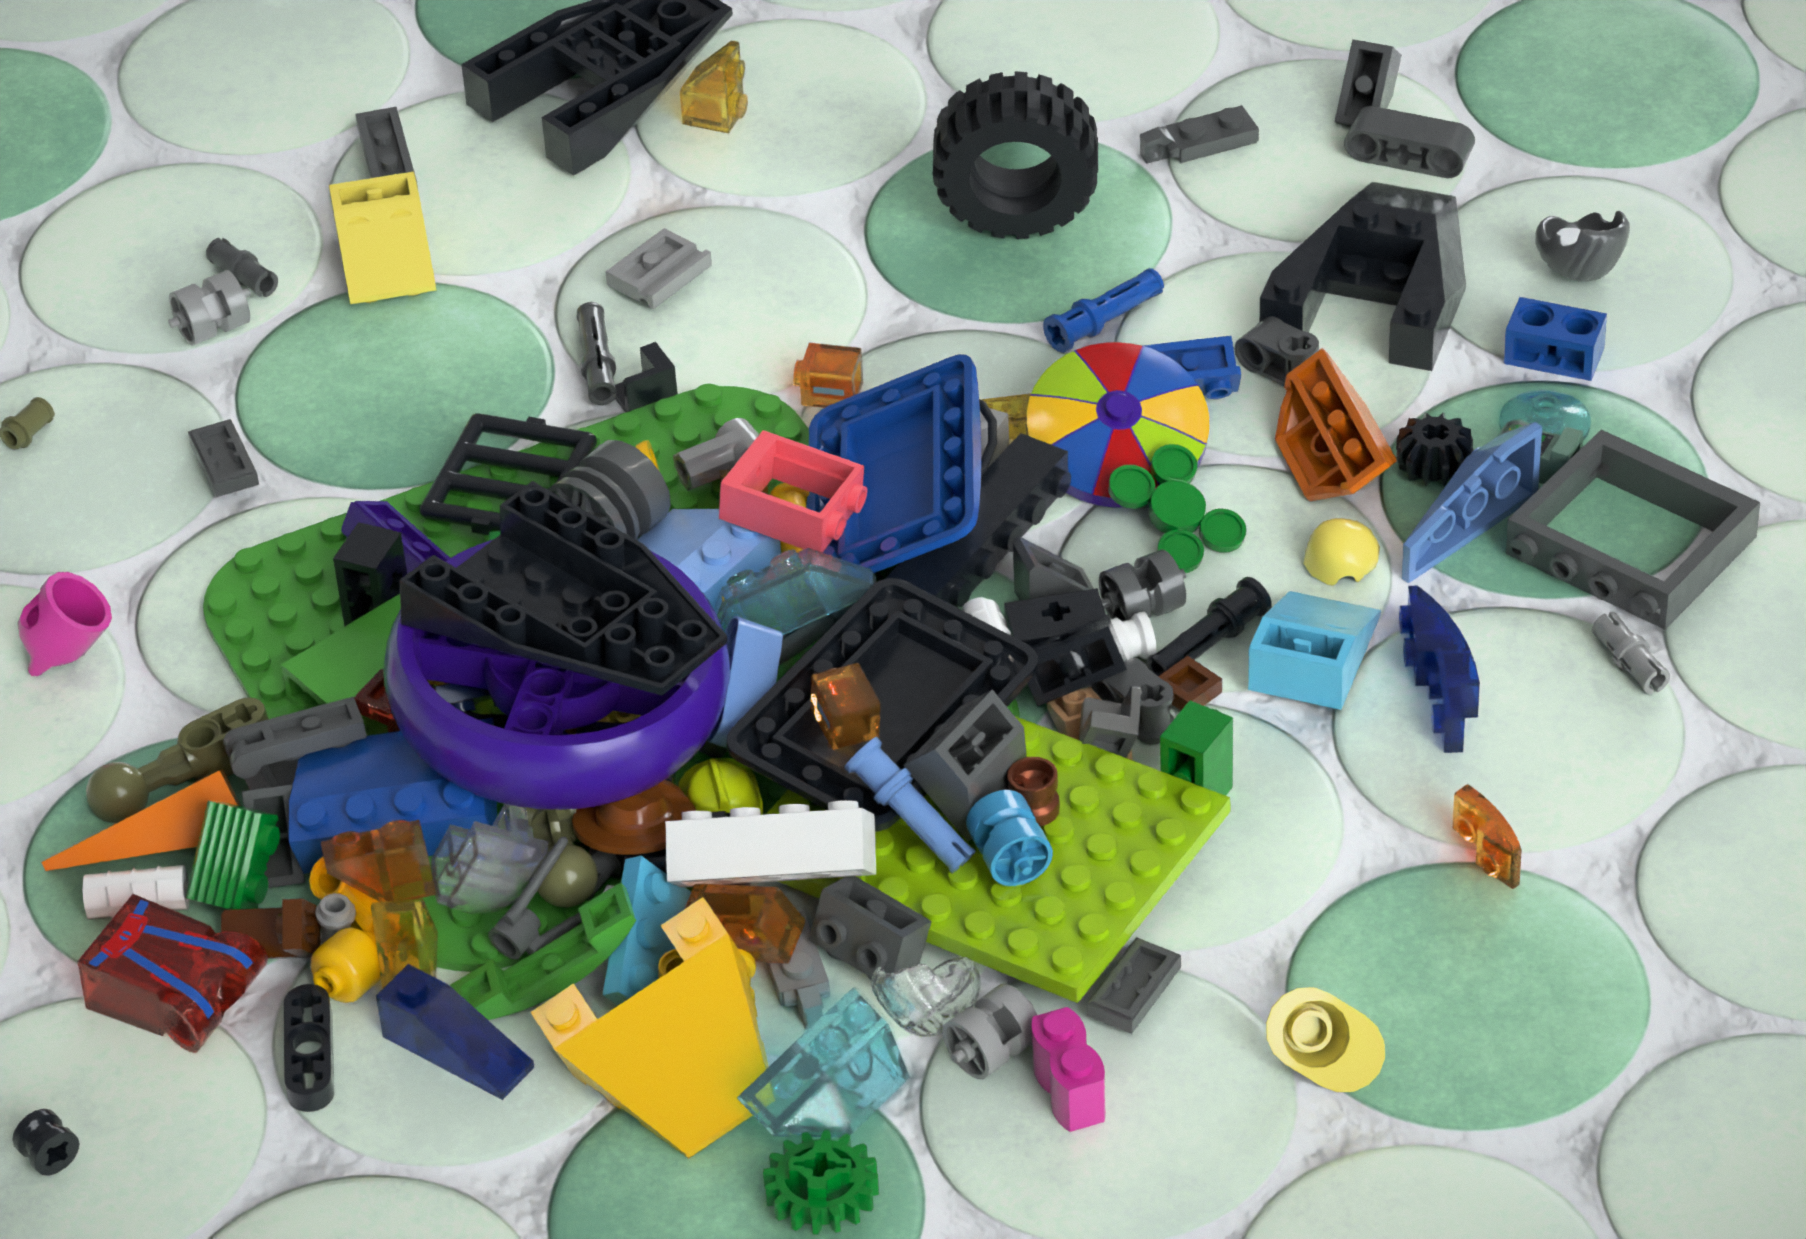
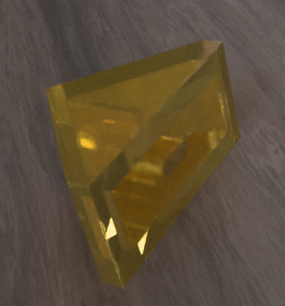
M423 898L373 902L371 904L384 1002L435 998L438 931Z

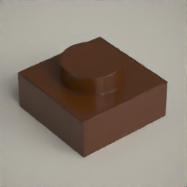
M1186 656L1158 676L1173 688L1174 699L1171 705L1180 711L1190 700L1204 706L1222 693V678L1189 656Z

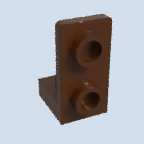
M300 898L282 899V907L224 910L221 914V944L240 950L251 960L312 957L315 950L321 946V925L317 922L315 916L317 905ZM221 952L223 960L238 961L232 956Z

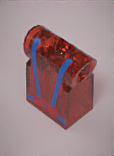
M132 894L79 958L77 963L86 1009L160 1036L167 1033L181 1048L188 1052L196 1053L222 1022L225 1011L236 1003L267 965L268 955L265 948L248 935L235 931H223L216 934L210 925Z

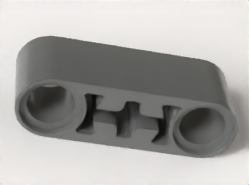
M1367 106L1358 112L1344 139L1346 152L1357 161L1442 178L1457 177L1462 172L1475 145L1473 132L1462 123L1376 106Z

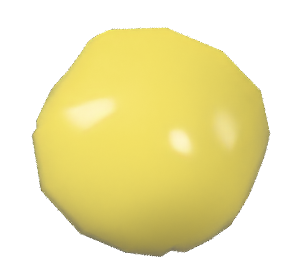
M1334 518L1323 521L1311 534L1305 550L1304 565L1311 576L1327 585L1333 586L1345 576H1352L1356 582H1359L1364 575H1367L1376 568L1380 546L1372 531L1364 524L1351 519Z

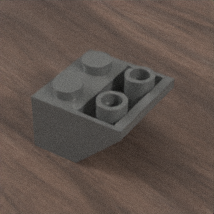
M990 690L960 706L903 765L911 772L913 778L967 842L972 840L966 826V819L971 808L977 801L990 793L1009 790V768L1016 761L1027 757L1024 727L997 694Z

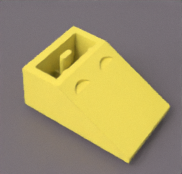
M414 171L329 185L335 228L350 304L371 303L381 299L406 295L414 296L425 292L437 291Z

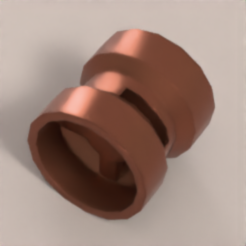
M1026 757L1013 763L1008 770L1009 790L1016 791L1024 796L1040 827L1054 821L1059 815L1060 810L1059 795L1056 791L1058 788V772L1055 765L1048 759L1041 757Z

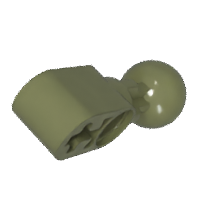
M250 697L238 699L188 723L181 729L176 745L161 751L155 761L138 769L124 762H112L101 766L92 774L86 788V799L91 811L103 821L118 823L145 809L149 793L166 784L177 786L191 778L200 781L222 769L227 777L234 774L230 765V757H228L223 745V739L230 730L268 720L269 717L263 703L256 698Z
M521 807L528 836L533 837L537 847L544 849V852L536 862L534 874L560 837L568 839L567 846L537 890L539 895L546 902L556 907L570 908L582 904L592 895L596 888L598 871L592 856L583 848L573 844L577 840L573 832L572 823L576 809L551 810Z

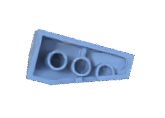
M1533 422L1501 434L1484 446L1476 448L1466 457L1404 542L1402 579L1407 583L1412 582L1517 511L1538 490L1542 426Z

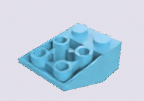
M1289 591L1262 617L1249 646L1248 690L1342 710L1381 616V610Z

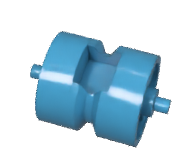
M1000 790L984 796L974 804L966 819L967 830L975 845L983 854L984 862L995 881L1005 886L1023 885L1035 880L1048 868L1053 856L1052 847L1043 830L1036 822V818L1026 799L1020 793L1012 790Z

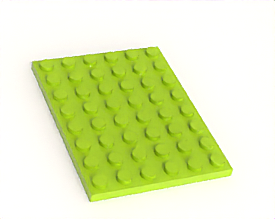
M1016 717L1024 727L1027 757L1048 759L1055 765L1058 772V788L1056 791L1060 801L1059 815L1054 821L1041 826L1053 850L1052 860L1048 868L1035 880L1023 885L1005 886L998 883L992 877L984 862L983 854L979 851L973 839L967 842L934 801L926 794L924 798L976 851L975 854L963 866L960 865V868L952 874L949 868L901 818L888 829L875 831L876 875L856 877L931 920L927 943L1078 1003L1231 812L1230 797L1096 746L1082 744L1080 740ZM788 789L767 814H779V806L787 804L809 805V812L825 811V809ZM844 877L777 882L820 899L822 889Z

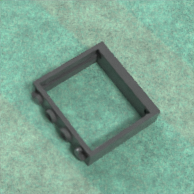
M1601 429L1508 518L1506 554L1666 630L1757 537L1760 502ZM1595 478H1599L1713 532L1665 581H1662L1547 525Z

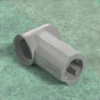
M735 418L724 423L718 430L715 438L674 454V467L679 475L680 482L689 491L726 476L759 436V433L746 419Z

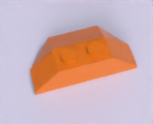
M1323 348L1286 375L1284 388L1287 391L1280 407L1275 441L1304 496L1309 501L1354 494L1397 462L1367 405Z

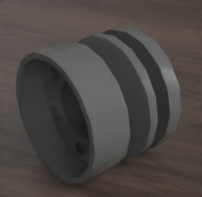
M607 440L600 444L580 461L578 467L567 472L562 479L548 488L554 494L636 540L666 517L671 506L669 489L662 474L653 462L636 447L619 440Z

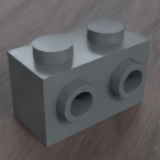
M850 876L844 877L822 889L808 940L826 950L831 957L842 960L863 972L871 981L890 988L918 971L932 921L858 877Z

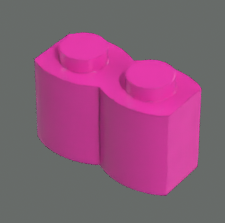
M1068 1007L1033 1016L1032 1050L1034 1075L1041 1087L1051 1094V1109L1058 1123L1069 1132L1105 1122V1069L1098 1053L1087 1045L1086 1029L1081 1018Z

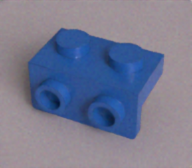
M1232 336L1143 345L1168 356L1181 365L1196 381L1203 395H1206L1209 399L1225 398L1231 395L1232 392H1238L1241 369L1240 366H1236Z

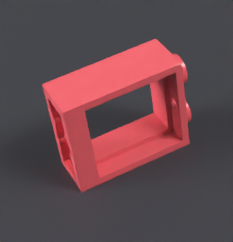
M763 430L721 482L719 519L821 555L833 539L838 540L841 537L846 522L853 512L859 513L865 504L868 490L866 486H863L864 465ZM773 478L829 498L830 500L819 513L765 494L762 491Z

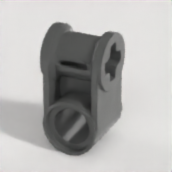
M1270 316L1263 319L1239 338L1235 343L1234 350L1238 361L1245 369L1258 373L1284 386L1286 375L1319 351V340L1312 333L1299 330L1276 317Z
M1131 658L1127 660L1126 671L1091 684V688L1102 700L1120 704L1123 703L1131 686L1141 687L1139 734L1137 739L1150 744L1160 743L1161 734L1174 720L1169 708L1174 699L1173 688L1169 683L1149 670L1138 658Z

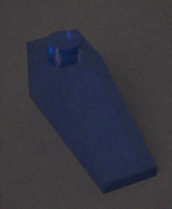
M407 964L376 995L382 1035L385 1039L501 1100L535 1068L534 1061L451 986L410 964Z

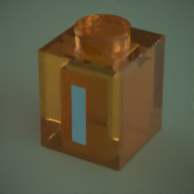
M809 342L803 360L796 361L793 374L794 386L800 387L801 405L825 408L859 394L864 382L861 348Z
M859 663L832 668L812 675L811 711L832 750L872 740L875 737L879 738L881 703Z

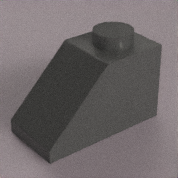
M1352 39L1335 123L1351 126L1358 112L1367 106L1388 108L1394 94L1402 57L1398 50L1393 46Z

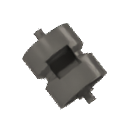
M1163 549L1137 558L1134 567L1129 563H1124L1102 571L1099 575V590L1103 607L1111 619L1118 618L1121 621L1130 620L1133 614L1145 612L1150 618L1151 612L1156 616H1160L1179 609L1186 603V588L1183 580L1186 578V573L1183 569H1179L1173 557Z

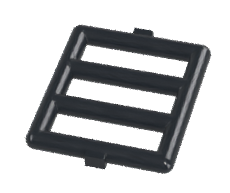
M475 413L468 420L422 502L420 514L426 519L470 526L473 533L489 535L491 531H500V513L446 504L444 501L451 490L507 500L526 485L460 474L466 461L559 477L557 479L559 481L567 472L578 467L580 461L595 449L597 437L591 432L546 425V420L528 416L526 421ZM485 432L574 449L569 459L564 460L477 445L476 443L481 434Z

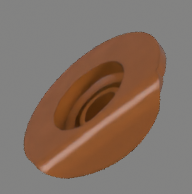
M664 780L658 785L626 799L600 806L577 809L572 819L573 832L580 842L598 851L622 855L652 853L666 849L665 821L682 820V812L696 811V808L677 785Z

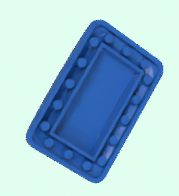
M964 354L951 356L831 404L819 411L811 420L809 426V446L864 465L863 486H866L868 490L863 508L859 513L853 512L846 522L843 534L838 540L833 539L821 555L805 550V580L813 591L825 592L953 543L972 531L977 523L980 503L981 421L977 371L971 357ZM809 492L807 508L820 513L830 499Z

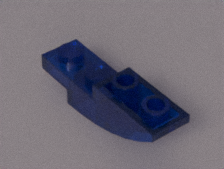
M1418 585L1408 586V604L1399 606L1400 634H1409V638L1403 639L1404 666L1413 667L1415 686H1427L1428 700L1437 699V704L1431 705L1433 734L1441 733L1444 753L1463 752L1465 718L1478 717L1480 681L1476 663L1468 643L1450 615L1433 597Z

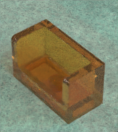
M716 884L694 885L685 909L704 897L738 949L749 952L754 957L755 962L789 964L806 920L779 887Z

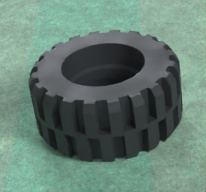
M1015 71V76H1003V72L989 75V80L982 82L979 78L966 85L965 93L959 90L948 100V106L941 109L933 138V182L937 187V195L942 204L946 207L950 206L949 212L959 221L963 222L966 219L968 227L980 233L983 230L991 231L992 237L1003 239L1005 235H1016V239H1028L1029 234L1037 232L1042 236L1053 232L1055 225L1059 224L1063 227L1074 219V212L1078 214L1082 212L1089 204L1090 196L1095 193L1098 183V137L1094 117L1089 114V107L1083 99L1078 96L1074 98V91L1064 84L1060 83L1056 86L1052 84V78L1040 74H1038L1037 78L1028 77V73L1022 71ZM1024 142L1042 148L1051 156L1033 167L1007 169L991 164L980 155L998 144Z

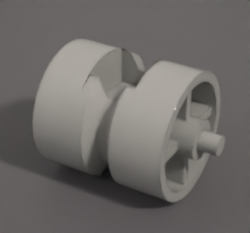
M229 270L204 279L201 288L196 284H191L169 294V304L173 318L169 319L168 323L171 328L177 326L184 339L190 345H196L217 335V328L227 332L250 322V310L246 297L251 296L250 290L248 288L242 290L238 280Z
M1008 984L998 985L977 1000L975 1007L966 1008L944 1024L942 1031L943 1039L952 1061L957 1063L970 1076L976 1079H985L1006 1064L1010 1056H1016L1032 1045V1018L1037 1016V1013L1032 1003L1019 990Z

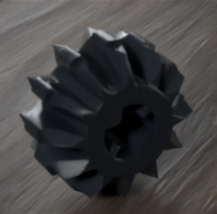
M1425 412L1422 420L1409 418L1406 427L1399 429V435L1396 438V459L1399 469L1407 472L1409 480L1423 479L1425 486L1431 482H1439L1445 486L1447 480L1453 477L1466 457L1474 451L1471 429L1462 426L1461 418L1446 419L1444 412L1438 417H1431Z

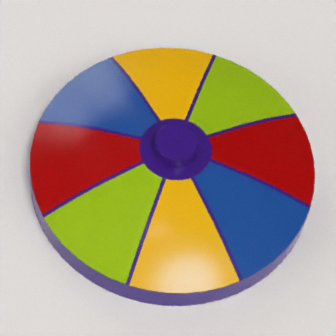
M1098 343L1079 348L1064 355L1048 367L1040 376L1028 402L1026 435L1068 451V472L1071 473V483L1066 492L1067 494L1094 505L1126 508L1117 504L1108 492V483L1113 471L1123 465H1137L1152 475L1150 464L1155 451L1169 444L1180 445L1190 450L1197 460L1198 468L1205 454L1208 441L1209 412L1204 395L1196 381L1173 359L1154 349L1132 343ZM1152 475L1156 489L1159 485H1161V483H1159Z

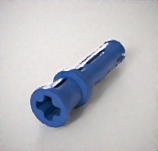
M1148 268L1136 277L1125 281L1092 300L1080 299L1074 302L1069 311L1061 315L1052 314L1045 318L1043 330L1046 339L1056 351L1061 353L1069 351L1073 348L1074 342L1085 336L1092 338L1100 334L1106 322L1131 310L1142 302L1163 293V279L1156 270Z

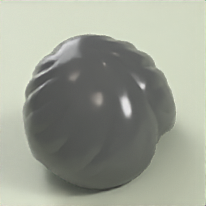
M1616 211L1614 219L1610 222L1603 219L1601 214L1597 212L1590 213L1575 222H1568L1556 216H1548L1537 226L1535 244L1541 258L1552 270L1561 276L1579 282L1595 281L1606 276L1618 262L1628 242L1630 223L1621 211Z

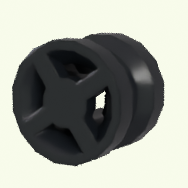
M44 1108L35 1110L25 1116L14 1130L12 1138L14 1147L24 1157H29L32 1167L41 1175L48 1176L65 1169L76 1157L80 1145L78 1137L68 1127H63L62 1120L51 1109Z

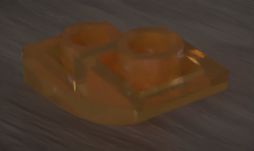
M1466 784L1454 793L1452 829L1457 831L1463 839L1477 845L1476 864L1487 875L1497 878L1511 889H1514L1520 885L1522 849L1518 838L1500 811L1480 792Z

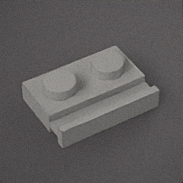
M664 228L606 271L607 285L638 302L644 299L648 301L650 308L655 309L712 266L711 252L708 250L703 252L697 250L695 243Z

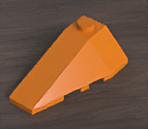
M222 769L41 863L45 871L197 847L208 801L241 805Z

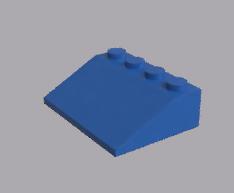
M493 718L480 719L482 722L494 725ZM401 731L370 735L367 738L353 741L344 747H331L305 754L299 758L289 799V844L304 874L310 873L314 864L324 856H334L370 865L498 846L497 802L475 795L445 779L419 757L404 738Z

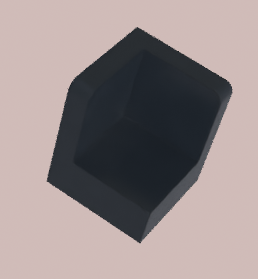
M656 342L640 347L642 372L627 377L623 382L615 385V399L625 413L678 394L675 366Z

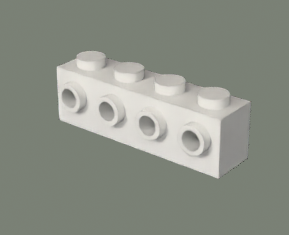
M833 801L828 803V810L810 812L809 805L787 804L779 806V814L761 815L760 808L730 809V817L712 818V812L687 811L682 812V820L665 821L667 882L679 887L876 875L874 814L859 808L857 801Z

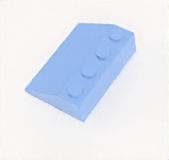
M672 509L650 531L637 539L649 550L667 559L682 570L708 598L720 623L782 569L779 540L719 519V509Z

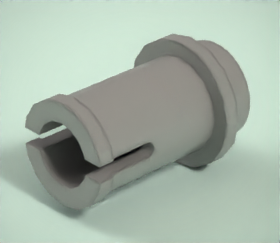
M338 893L329 894L316 906V920L321 925V943L323 944L339 930L351 927L352 922L355 920V906L345 895Z

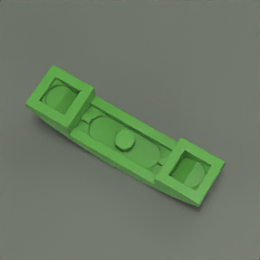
M619 883L579 907L583 924L503 971L492 959L450 984L458 1018L463 1023H473L520 1012L554 997L594 971L616 950L636 922L626 887Z

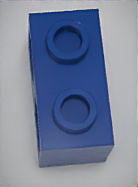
M1519 297L1506 327L1504 364L1592 381L1605 348L1607 313Z

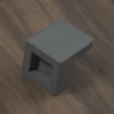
M1131 686L1122 704L1086 697L1081 705L1079 740L1082 741V744H1090L1127 758L1139 734L1141 687Z

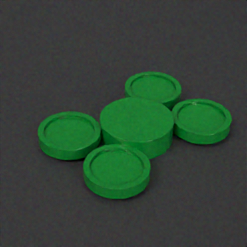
M1169 444L1155 451L1150 469L1154 478L1161 483L1156 489L1152 475L1140 466L1123 465L1115 469L1111 474L1108 483V492L1111 498L1120 506L1131 509L1141 508L1149 503L1148 515L1152 524L1159 531L1165 533L1160 538L1156 551L1166 550L1173 557L1179 569H1183L1185 573L1194 571L1202 562L1204 547L1201 540L1210 549L1223 553L1238 549L1244 542L1246 525L1237 513L1229 509L1218 508L1205 514L1206 502L1204 496L1195 486L1189 484L1195 477L1197 460L1194 454L1187 448L1176 444ZM1198 528L1201 540L1193 534Z

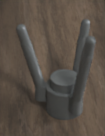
M566 837L558 839L534 876L532 875L511 908L488 932L492 945L501 954L510 959H519L525 951L529 955L533 954L582 922L579 912L540 936L538 929L541 927L540 920L531 910L526 908L567 846L568 839Z

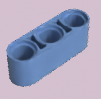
M734 616L730 620L725 630L730 661V681L723 710L717 724L707 739L708 742L725 748L727 734L730 729L776 684L783 641L781 631L738 616Z

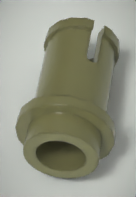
M35 397L18 414L6 417L2 421L0 428V438L3 443L14 450L28 447L32 443V437L54 419L55 413L52 406L45 399Z

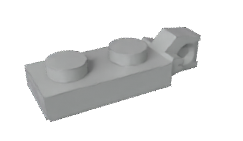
M804 910L755 921L757 939L780 1005H785V1007L797 1005L805 1030L824 1026L822 999L830 997L829 979L816 944L808 940L811 929Z

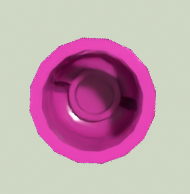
M57 572L44 582L40 592L23 608L17 624L20 639L30 655L28 672L31 676L42 675L51 667L66 665L81 658L109 627L112 620L111 607L103 593L93 583L82 576L70 572Z

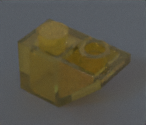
M731 40L697 65L680 89L683 125L729 134L738 119H742L745 116L748 107V96L743 94L742 81L745 74V62L741 60L738 41Z

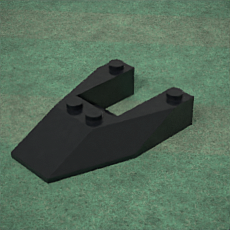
M591 0L557 10L461 64L466 105L494 122L576 74L589 81L595 87L542 117L546 158L574 176L605 158L677 81L733 15L732 8L720 0Z
M1371 182L1346 202L1272 270L1260 296L1259 323L1266 317L1273 316L1299 330L1309 332L1326 293L1395 305L1396 309L1390 321L1389 363L1432 371L1466 289L1456 196Z

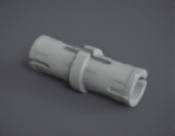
M1609 612V616L1604 613L1597 618L1593 624L1592 633L1612 652V660L1620 670L1626 669L1647 694H1653L1654 689L1656 692L1664 689L1669 683L1670 673L1648 650L1650 645L1642 636L1631 632L1615 612Z

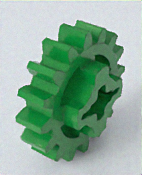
M824 1130L821 1138L813 1140L808 1132H803L802 1143L796 1145L792 1141L785 1140L783 1141L784 1155L780 1153H771L769 1155L770 1168L763 1170L767 1207L774 1206L775 1218L778 1221L791 1217L792 1230L797 1231L806 1223L811 1224L813 1235L820 1233L822 1225H830L831 1229L837 1233L841 1232V1221L845 1219L855 1225L860 1223L859 1209L863 1211L873 1210V1196L879 1195L877 1161L875 1157H868L867 1146L864 1143L852 1148L851 1136L845 1133L836 1141L831 1140L830 1130Z

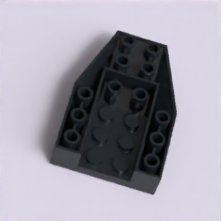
M533 481L500 505V535L457 568L432 555L400 579L402 625L661 696L727 644L725 632L643 543Z

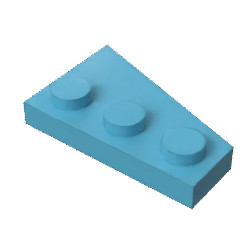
M642 856L625 859L621 883L627 889L636 922L622 943L608 959L603 996L616 1005H620L658 979V963L660 958L666 952L675 949L660 925L700 899L687 888L667 882V874Z

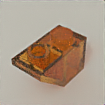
M396 820L385 824L380 829L362 833L354 831L337 834L331 840L321 842L327 874L386 906L436 895L420 820L411 822Z

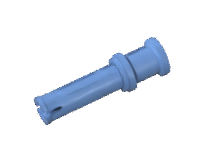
M878 737L873 738L846 763L844 769L848 773L855 772L875 793L873 800L878 805L886 806L889 804L953 874L976 851L959 836L911 785L913 780L911 772L907 768L900 769L880 748L882 744Z

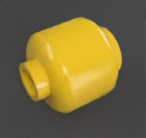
M352 927L339 930L312 954L310 967L313 982L315 985L324 988L328 992L329 997L343 1003L357 1001L385 975L386 961L383 945L375 935L368 931Z

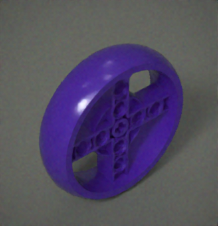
M493 540L460 552L445 562L457 568ZM652 552L723 630L716 612L700 588L682 570L667 559ZM400 609L387 640L383 674L391 713L401 733L419 757L437 773L464 790L499 803L533 809L564 810L600 806L637 795L672 776L692 759L710 736L723 710L730 681V661L726 644L661 696L401 624ZM427 680L487 689L495 705L508 716L505 728L482 722L455 708L443 699ZM612 711L643 715L627 723L600 731L562 735L564 730L592 724L601 720Z

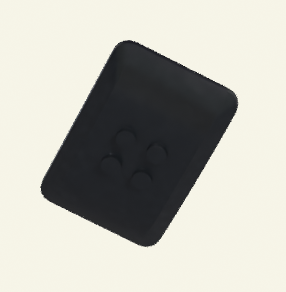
M896 578L880 580L730 729L727 734L726 749L729 755L737 762L825 810H828L829 802L857 801L859 808L874 814L875 831H882L894 825L901 817L889 804L886 806L878 805L873 800L875 793L855 772L848 773L844 769L846 763L865 744L878 737L882 742L880 748L900 769H904L903 765L960 706L993 690L1008 707L1034 676L1037 670L1038 655L1028 644L907 581ZM817 701L820 704L826 718L830 723V729L828 728L822 714L820 713L817 707ZM913 778L911 785L924 797L927 793Z

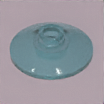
M1532 390L1518 394L1504 404L1499 416L1500 429L1508 421L1523 420L1530 424L1536 422L1542 426V431L1561 435L1565 427L1582 430L1583 440L1589 434L1591 427V416L1586 406L1575 397L1554 390Z

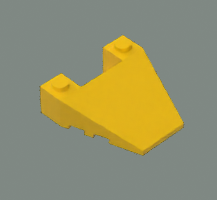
M704 897L660 925L684 962L599 1019L574 983L531 1011L532 1016L553 1049L575 1078L585 1085L588 1084L607 1101L619 1109L622 1108L636 1118L642 1126L687 1158L692 1157L776 1100L765 1046L761 1040L756 1017L758 1015L755 1001L751 996L747 976L749 974L746 961Z

